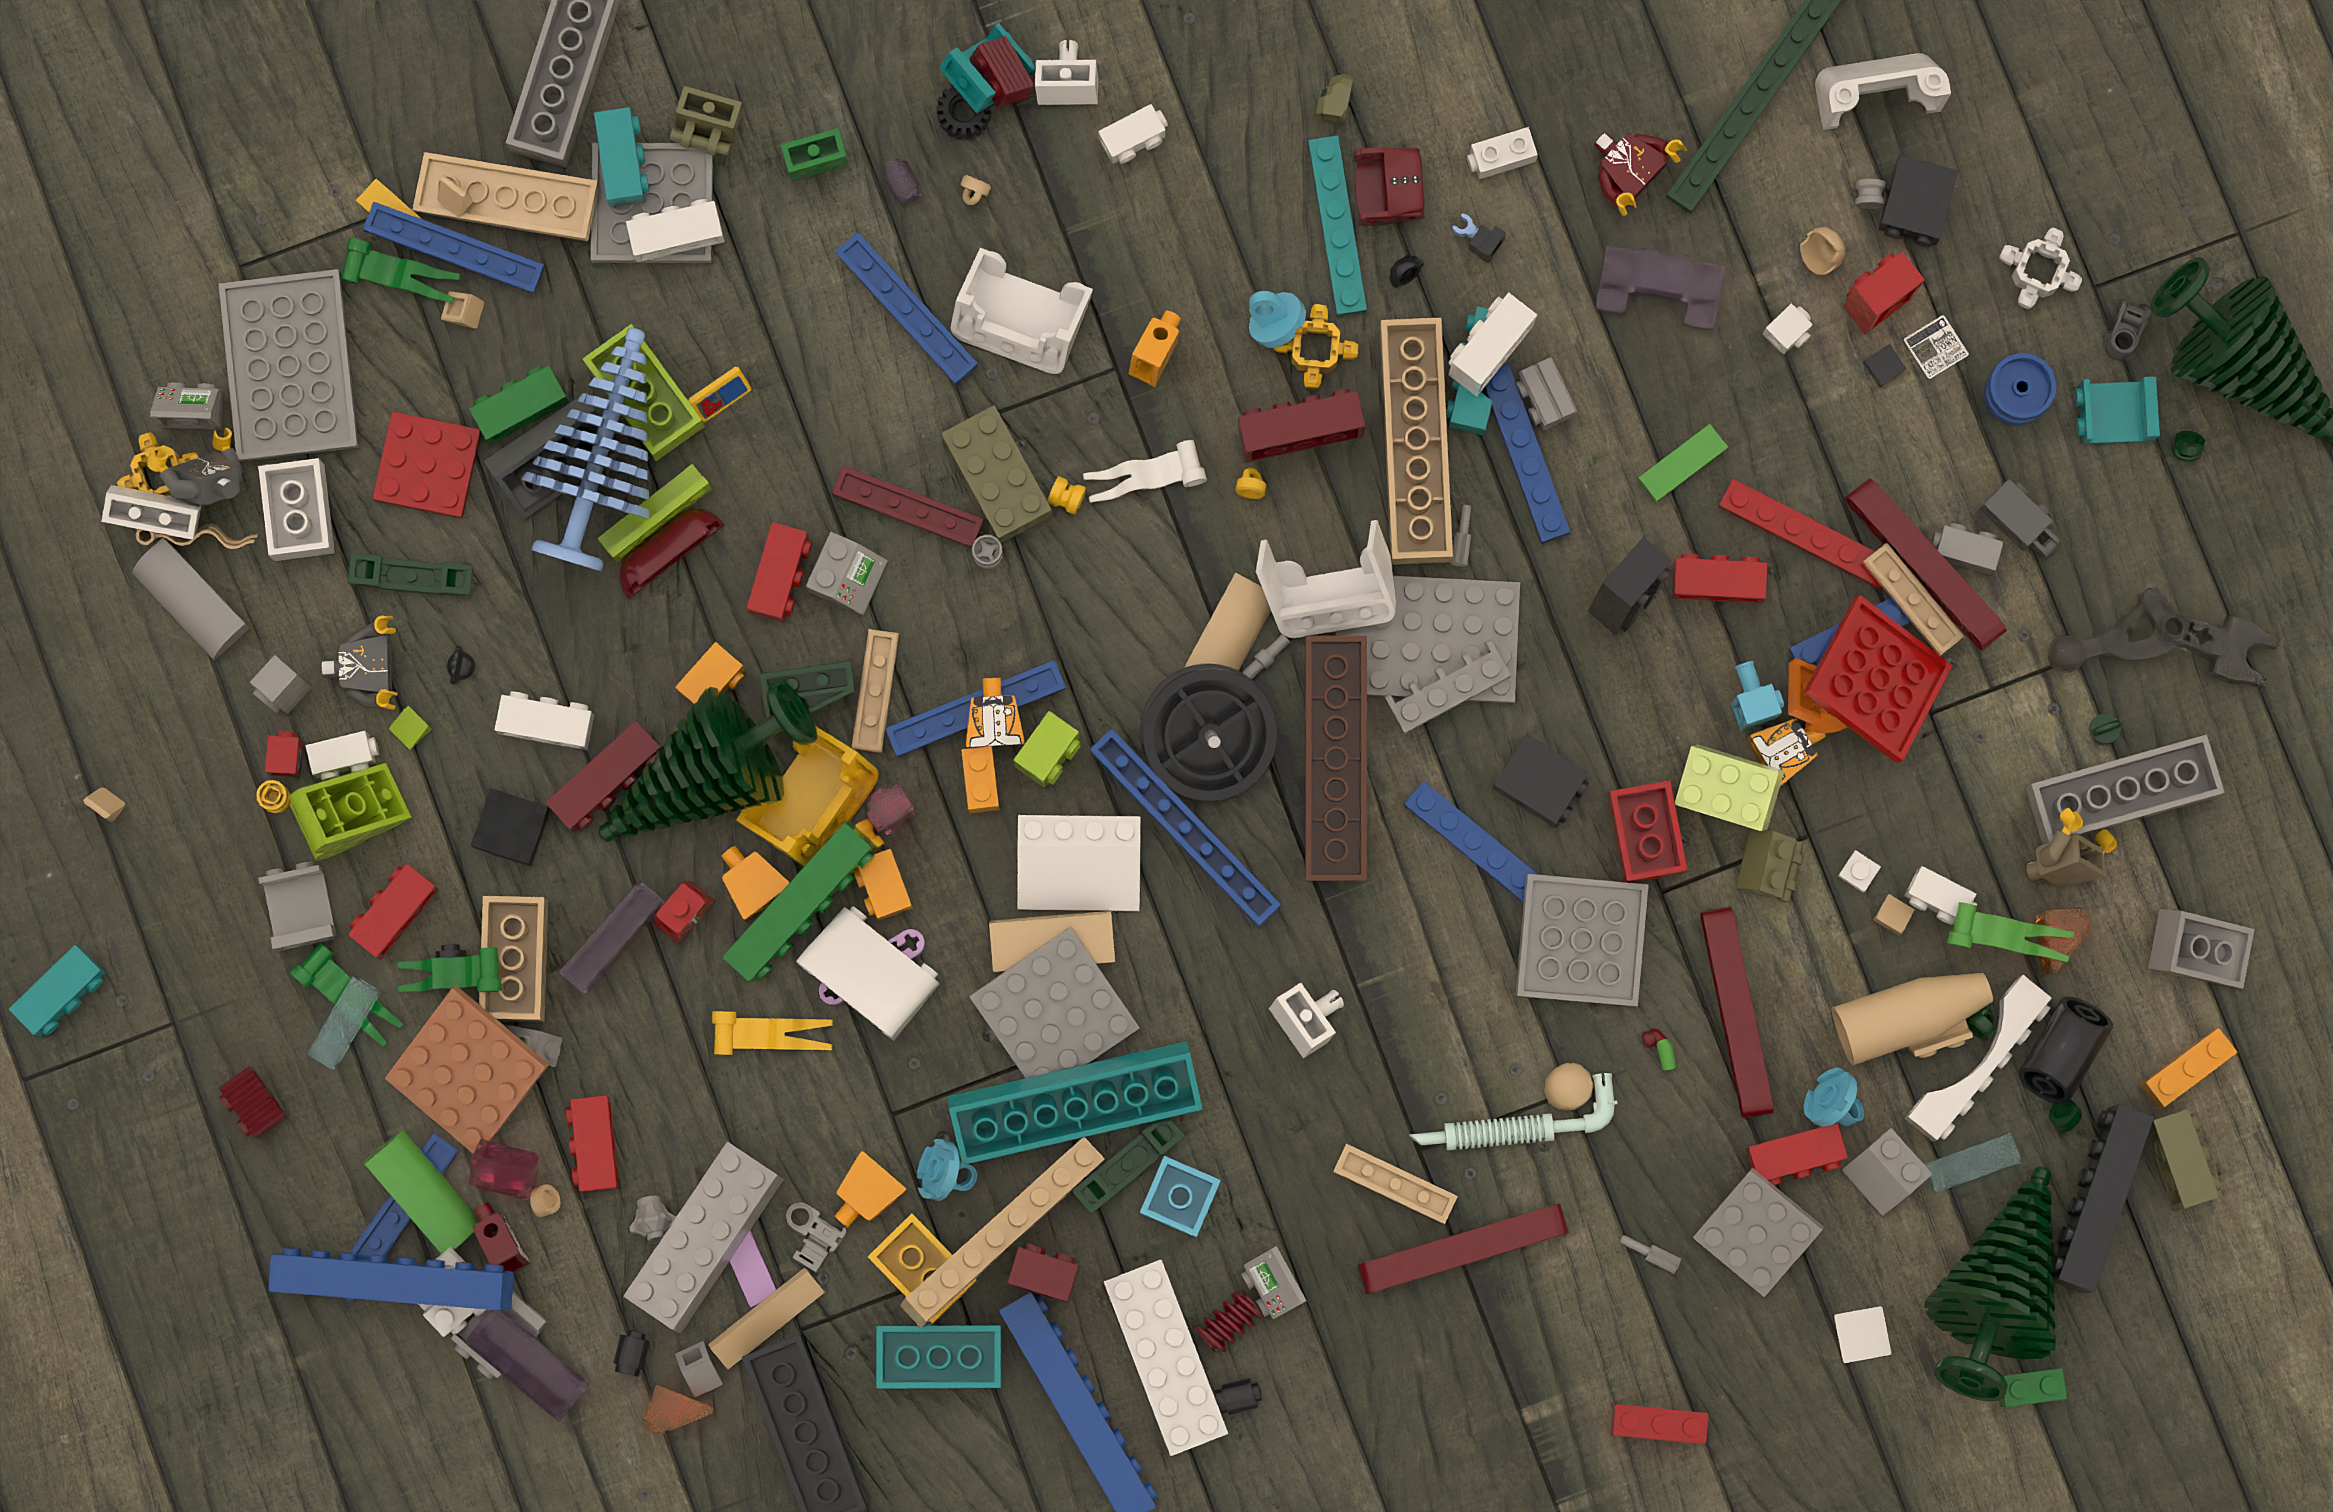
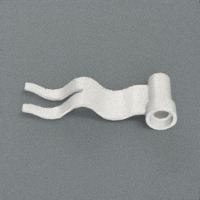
M1194 440L1180 442L1176 445L1178 451L1153 459L1130 460L1104 471L1084 473V480H1111L1124 475L1132 476L1108 491L1089 496V502L1112 500L1134 490L1161 488L1178 481H1183L1184 487L1205 483L1207 481L1205 470L1200 466Z

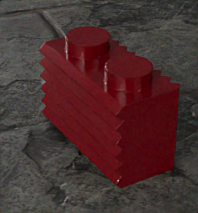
M1007 36L979 44L969 58L970 63L996 92L992 97L995 107L1027 99L1035 87Z
M250 1066L219 1087L223 1094L219 1097L220 1101L229 1112L234 1110L240 1118L237 1124L247 1137L252 1135L254 1138L259 1139L288 1118L254 1068Z

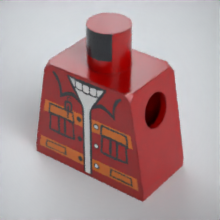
M693 881L683 882L655 914L654 925L678 945L715 900Z

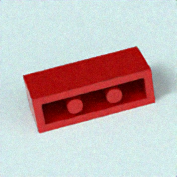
M772 522L746 608L748 613L784 623L786 616H791L795 604V599L791 598L794 587H800L804 570L800 569L803 558L808 559L812 547V541H808L809 536L806 531Z
M1681 554V558H1676L1673 562L1672 598L1763 603L1766 599L1767 563L1760 562V558L1742 557L1741 561H1729V556L1713 555L1711 560L1699 559L1698 554Z
M408 864L403 868L399 866L394 870L388 879L391 882L384 891L381 889L377 891L369 901L371 905L369 910L364 915L360 913L349 926L352 930L348 935L379 960L384 957L439 890Z
M606 1095L571 1099V1107H566L568 1126L573 1125L574 1137L569 1138L571 1156H576L577 1168H572L574 1187L579 1186V1191L582 1193L620 1189L610 1097Z
M1838 1123L1745 1148L1751 1168H1754L1773 1185L1783 1183L1781 1177L1793 1174L1794 1180L1812 1175V1168L1822 1166L1824 1171L1842 1167L1840 1161L1848 1159Z
M1613 1404L1610 1435L1706 1444L1709 1413Z

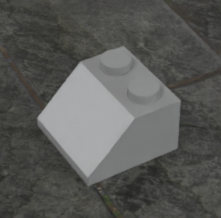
M1892 1128L1885 1130L1841 1169L1881 1216L1885 1215L1932 1175Z

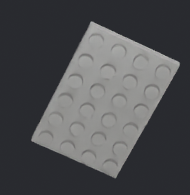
M339 269L219 283L235 448L239 461L246 462L359 448Z
M1393 576L1396 610L1394 617L1390 621L1336 631L1335 636H1367V696L1384 697L1390 694L1393 698H1406L1412 695L1408 683L1414 681L1419 690L1439 680L1434 670L1439 666L1447 676L1466 666L1461 657L1465 652L1469 654L1472 662L1490 653L1485 642L1491 639L1508 668L1511 677L1467 701L1515 703L1520 582Z

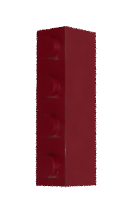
M634 721L545 803L572 832L577 829L582 831L592 823L594 819L591 816L599 809L604 811L616 800L614 795L622 788L627 790L638 779L637 774L650 761L651 764L654 762V756L661 747L637 721Z

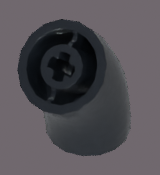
M2063 997L2020 1068V1080L2038 1097L2055 1104H2067L2075 1094L2112 1031L2113 1022L2103 1011L2092 1004L2074 997Z

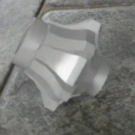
M643 1197L637 1201L638 1209L636 1210L635 1220L629 1227L630 1233L639 1234L647 1238L649 1244H657L661 1241L676 1216L666 1210L664 1204H662L661 1197Z

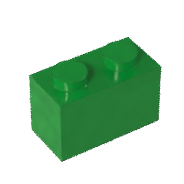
M839 128L780 144L791 181L849 165Z
M2063 1368L2002 1375L2008 1383L2005 1398L1999 1400L2000 1407L2067 1399Z

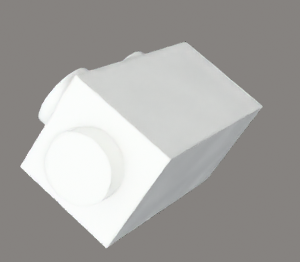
M1152 104L1098 131V138L1111 163L1114 164L1119 161L1120 164L1132 160L1136 156L1135 152L1145 147L1147 150H1151L1159 146L1163 142L1162 139L1165 138L1164 127L1168 126L1162 112L1160 110L1155 112Z
M1529 127L1472 144L1470 154L1467 155V161L1471 172L1476 171L1478 179H1483L1534 163L1538 154Z
M366 731L305 745L312 775L316 778H321L322 781L340 777L339 773L351 770V773L367 769L369 765L376 764L375 755H379L375 737L370 738Z
M1923 866L1917 869L1904 895L1910 899L1909 904L1922 911H1926L1929 908L1938 913L1936 917L1939 920L1953 925L1955 922L1959 902L1977 906V903L1973 902L1976 893Z

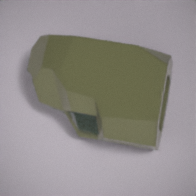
M1341 74L1332 77L1329 85L1320 91L1315 118L1337 124L1345 123L1353 84L1352 76Z

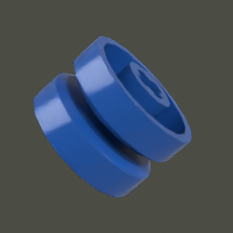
M2017 353L2007 356L1996 365L1985 382L1984 399L1987 409L1996 419L2007 425L2022 426L2034 422L2049 408L2055 397L2057 383L2053 370L2043 359L2034 354ZM2016 386L2022 387L2021 392L2017 390Z

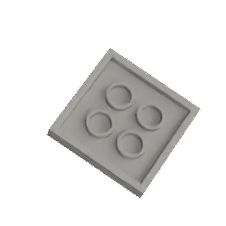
M1751 1168L1695 1233L1693 1238L1765 1297L1824 1227L1759 1172Z

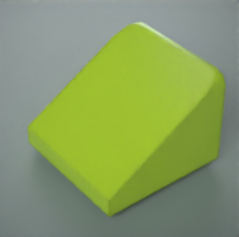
M409 705L389 727L391 732L409 750L432 730Z

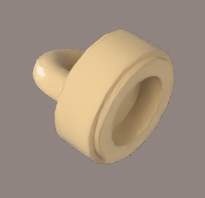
M968 175L963 176L960 186L965 187L962 197L967 205H975L982 195L988 196L991 189L990 184ZM974 191L973 197L970 198L971 192Z
M549 1184L534 1188L530 1195L531 1208L537 1217L551 1215L560 1208L559 1193Z

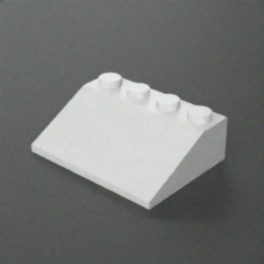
M1018 815L1017 909L1139 911L1140 816Z

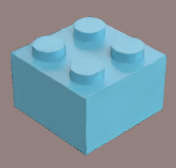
M1164 1156L1140 1214L1197 1238L1221 1180Z

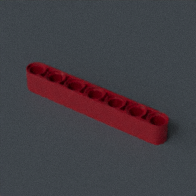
M1869 478L1845 497L1851 510L1883 545L1886 543L1890 545L1942 610L1981 651L1985 650L2007 632L2000 618L1878 484Z
M1732 907L1700 912L1702 930L1741 1116L1743 1119L1772 1114L1774 1112L1773 1101Z
M1559 1203L1361 1263L1357 1266L1365 1292L1370 1294L1569 1233Z

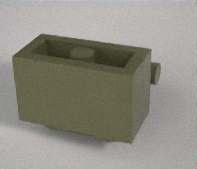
M684 86L676 109V127L682 128L684 131L673 128L670 140L679 142L682 147L690 148V146L707 150V154L714 156L717 153L728 156L731 144L720 142V139L734 142L742 117V102ZM694 132L710 136V139L695 135Z
M1750 829L1736 888L1757 896L1776 897L1779 901L1789 903L1791 894L1795 892L1797 886L1795 877L1798 865H1802L1804 857L1801 855L1803 843L1775 831Z

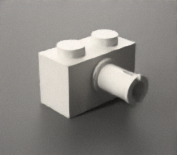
M1069 40L1068 51V48H1066L1067 41H1061L1059 43V60H1036L1035 90L1038 105L1098 104L1099 78L1096 60H1077V42Z
M1299 983L1277 997L1269 1007V1010L1303 1058L1327 1044L1336 1033L1325 1018L1344 1006L1341 997L1335 1000V997L1339 995L1335 990H1331L1327 995L1314 1002L1302 983Z

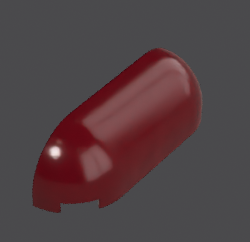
M690 509L679 514L625 557L619 571V581L625 595L629 599L723 527V522L715 514L703 509Z

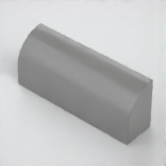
M162 537L135 565L132 571L133 576L214 661L250 629L165 538Z

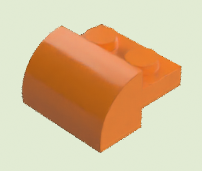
M1795 658L1789 663L1788 714L1806 721L1805 730L1811 732L1833 733L1847 728L1848 726L1803 693L1817 666Z

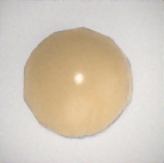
M1828 227L1815 228L1807 233V239L1800 244L1802 260L1807 268L1816 275H1826L1837 269L1845 257V245L1839 234Z
M1564 1063L1548 1074L1545 1080L1544 1093L1548 1103L1557 1110L1574 1111L1583 1106L1592 1096L1594 1083L1589 1071L1582 1065Z

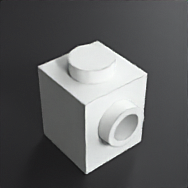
M1791 303L1766 327L1763 335L1784 355L1794 345L1800 348L1811 337L1808 333L1813 325L1810 322L1811 317L1802 307L1798 306L1796 308Z

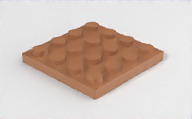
M455 986L449 991L385 1079L478 1157L491 1143L550 1064L463 990Z

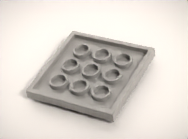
M592 143V180H597L600 186L591 225V262L712 263V245L636 262L626 221L632 220V216L640 213H649L650 216L660 214L662 209L670 206H679V209L690 207L693 201L708 199L709 202L713 201V155L707 154V150L697 147H682L680 143H637V145H643L645 163H640L641 174H647L649 192H644L645 202L610 207L606 199L599 144Z
M1526 874L1515 996L1638 1006L1649 884Z
M1071 927L969 995L1025 1078L1088 1064L1140 1028Z

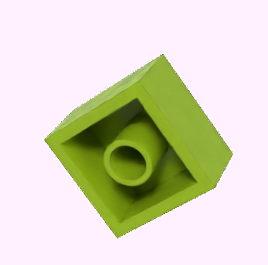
M1048 711L1014 758L1015 768L1044 789L1048 783L1054 785L1063 773V767L1061 766L1066 758L1071 761L1081 747L1079 745V731Z

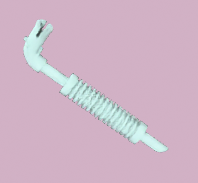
M1604 1073V1086L1602 1085L1601 1074L1592 1076L1596 1103H1593L1594 1113L1583 1115V1118L1553 1121L1552 1114L1549 1113L1542 1114V1117L1536 1115V1118L1530 1115L1529 1119L1527 1116H1523V1119H1521V1116H1517V1120H1515V1117H1511V1120L1507 1117L1505 1121H1503V1118H1499V1121L1493 1119V1122L1487 1119V1123L1484 1120H1481V1123L1475 1120V1124L1472 1121L1466 1124L1465 1121L1462 1122V1125H1460V1122H1456L1455 1126L1454 1123H1444V1131L1409 1134V1136L1420 1145L1446 1143V1149L1450 1151L1456 1150V1147H1459L1460 1150L1462 1146L1468 1149L1470 1145L1471 1148H1475V1145H1477V1148H1481V1144H1483V1147H1487V1144L1492 1147L1493 1143H1495V1146H1499V1143L1503 1146L1505 1142L1511 1145L1512 1141L1514 1144H1517L1518 1141L1520 1144H1523L1524 1140L1526 1143H1530V1140L1534 1143L1536 1139H1538V1142H1542V1139L1544 1141H1554V1133L1580 1130H1585V1133L1595 1132L1609 1124L1614 1115V1106L1618 1104L1617 1101H1614L1612 1073Z

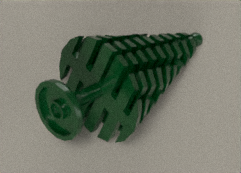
M2196 257L2176 269L2155 293L2150 304V310L2155 316L2165 318L2177 313L2186 306L2199 319L2191 327L2194 330L2183 338L2176 350L2179 353L2173 357L2171 364L2173 366L2171 368L2172 374L2200 388H2206L2214 394L2223 395L2224 398L2230 401L2240 402L2242 406L2257 410L2262 415L2267 417L2273 415V418L2284 424L2290 422L2292 423L2291 426L2300 430L2309 431L2307 434L2318 439L2325 436L2327 441L2333 445V408H2328L2330 400L2326 393L2321 392L2322 384L2319 378L2314 375L2315 370L2306 357L2307 354L2302 344L2299 343V338L2294 328H2291V322L2286 311L2283 312L2282 303L2278 295L2276 296L2271 280L2265 276H2260L2256 280L2253 277L2242 282L2211 305L2199 293L2210 273L2207 261L2204 258Z
M776 679L766 689L767 701L773 715L755 725L750 717L746 720L744 709L735 700L732 702L731 697L724 691L719 694L718 688L709 687L705 689L700 695L698 702L688 711L687 717H683L677 725L678 733L676 731L669 736L665 742V748L662 746L654 756V762L651 764L650 761L643 770V775L632 785V791L628 790L621 799V805L617 804L610 813L612 821H607L599 827L600 837L604 841L610 842L622 832L624 837H632L638 834V829L641 832L655 831L656 827L665 829L670 827V823L680 825L689 823L692 820L707 819L711 815H714V817L723 815L729 810L730 812L745 809L744 805H746V808L761 806V803L771 804L782 800L784 795L783 778L769 745L766 744L764 746L763 742L784 730L799 745L809 746L817 740V729L808 709L789 685L782 680Z
M2037 1167L2034 1169L2031 1177L2032 1181H2026L2018 1188V1194L2011 1197L2007 1202L2005 1210L1999 1211L1994 1221L1972 1243L1974 1246L1959 1260L1962 1262H1958L1951 1269L1947 1278L1944 1277L1938 1284L1937 1289L1925 1300L1924 1308H1928L1926 1314L1930 1320H1936L1934 1322L1936 1326L1942 1331L1953 1332L1950 1336L1964 1344L1973 1345L1969 1358L1960 1356L1945 1357L1939 1360L1935 1367L1934 1375L1937 1380L1960 1395L1987 1402L1999 1401L2005 1398L2008 1383L1998 1371L1986 1365L1990 1353L2022 1360L2042 1359L2051 1355L2050 1350L2055 1351L2054 1263L2051 1259V1256H2054V1250L2051 1240H2048L2053 1239L2052 1226L2048 1224L2051 1223V1207L2049 1205L2052 1204V1191H2049V1188L2046 1187L2049 1185L2052 1174L2046 1168Z

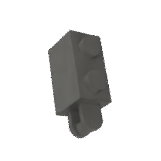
M2008 479L1979 510L2022 551L2030 545L2040 556L2047 558L2061 544L2058 537L2047 528L2053 521L2049 517L2050 512L2041 503L2037 502L2035 504L2027 496L2029 493L2022 484L2017 481L2013 483ZM2040 534L2047 539L2042 545L2036 540Z

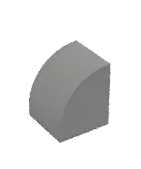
M704 1341L675 1354L680 1370L694 1397H698L723 1385Z

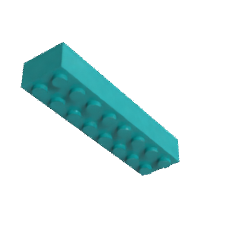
M1187 1041L947 1096L962 1165L1203 1110Z

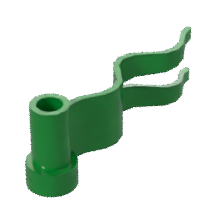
M349 237L346 247L348 255L341 275L342 280L358 284L361 278L384 286L408 290L435 300L453 303L454 297L412 278L411 275L443 280H460L461 274L440 270L417 261L389 256L371 250L373 244Z
M320 942L301 965L297 964L289 973L306 988L314 985L382 1047H385L388 1044L387 1041L360 1009V1004L399 1029L404 1024L331 960L334 953Z
M495 947L479 948V955L467 957L429 958L420 961L397 962V968L432 972V975L423 981L398 986V992L447 989L455 986L459 988L477 986V992L502 991L501 978H498V948Z

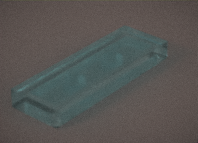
M352 976L307 1054L331 1070L336 1069L381 991L358 976Z
M2009 1133L1924 1165L1932 1173L1929 1181L1934 1193L2022 1161L2012 1134Z

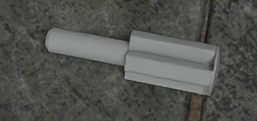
M1470 505L1462 506L1459 532L1455 533L1453 558L1450 564L1457 567L1468 566L1471 535L1468 534L1471 514Z
M1623 1235L1620 1239L1621 1244L1645 1255V1260L1673 1274L1680 1265L1681 1258L1655 1245H1652L1650 1248L1626 1235Z

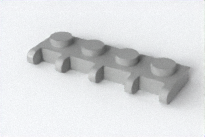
M1491 639L1485 642L1490 653L1472 662L1469 654L1465 652L1461 657L1466 666L1447 676L1439 666L1434 669L1439 680L1419 690L1414 681L1408 683L1412 695L1395 703L1390 694L1384 696L1403 734L1511 677L1508 668Z

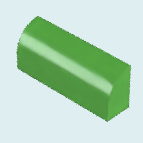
M401 1129L364 1160L365 1166L441 1254L449 1247H452L454 1250L474 1232L472 1227L479 1222L473 1210L404 1129Z

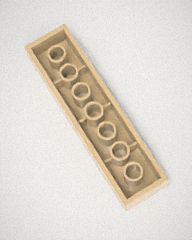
M1441 318L1381 320L1379 329L1391 564L1451 562L1453 546Z

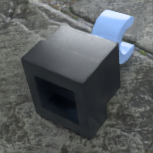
M1461 214V220L1466 222L1468 226L1465 229L1453 226V233L1459 237L1466 236L1472 238L1469 243V250L1489 263L1504 242L1506 232L1497 226L1492 231L1483 225L1478 229L1468 215Z

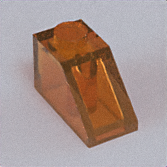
M656 1385L642 1420L649 1422L647 1428L665 1434L666 1429L675 1431L714 1414L716 1408L661 1385Z

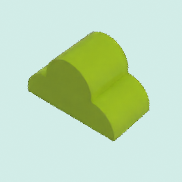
M386 763L300 788L289 796L292 812L316 861L340 854L366 839L386 832L411 818Z

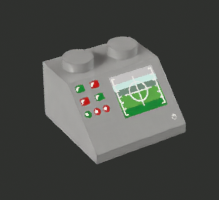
M167 383V387L157 388L150 417L161 428L222 430L224 394L219 389H215L216 386L213 384L201 383L197 384V388H185L183 383Z
M830 532L806 585L807 591L864 616L888 560L854 541Z
M1277 1246L1243 1265L1246 1271L1241 1273L1249 1290L1254 1287L1257 1290L1260 1299L1256 1300V1303L1264 1317L1270 1315L1272 1320L1306 1302Z

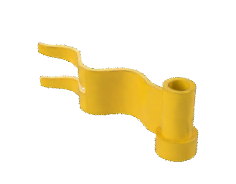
M712 1011V1024H715L714 1054L733 1055V1049L832 1050V1044L785 1036V1032L833 1026V1020L736 1018L737 1012Z

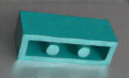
M630 107L594 112L606 199L609 206L645 202L644 192H649L647 174H641L640 163H645L643 145H637L636 134H641L639 117L633 116Z
M75 944L9 1010L34 1036L41 1037L43 1034L48 1036L59 1026L57 1021L65 1013L69 1015L80 1006L81 1001L79 999L87 992L92 993L101 986L104 981L102 977L106 972L82 947Z

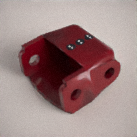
M1375 147L1360 148V150L1354 151V161L1358 162L1355 177L1356 201L1359 211L1358 225H1389L1425 218L1422 163L1418 148Z

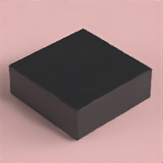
M1890 344L1863 362L1880 387L1906 370V367Z

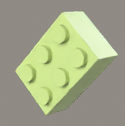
M1698 744L1693 745L1690 748L1675 805L1755 830L1764 831L1768 829L1784 770Z

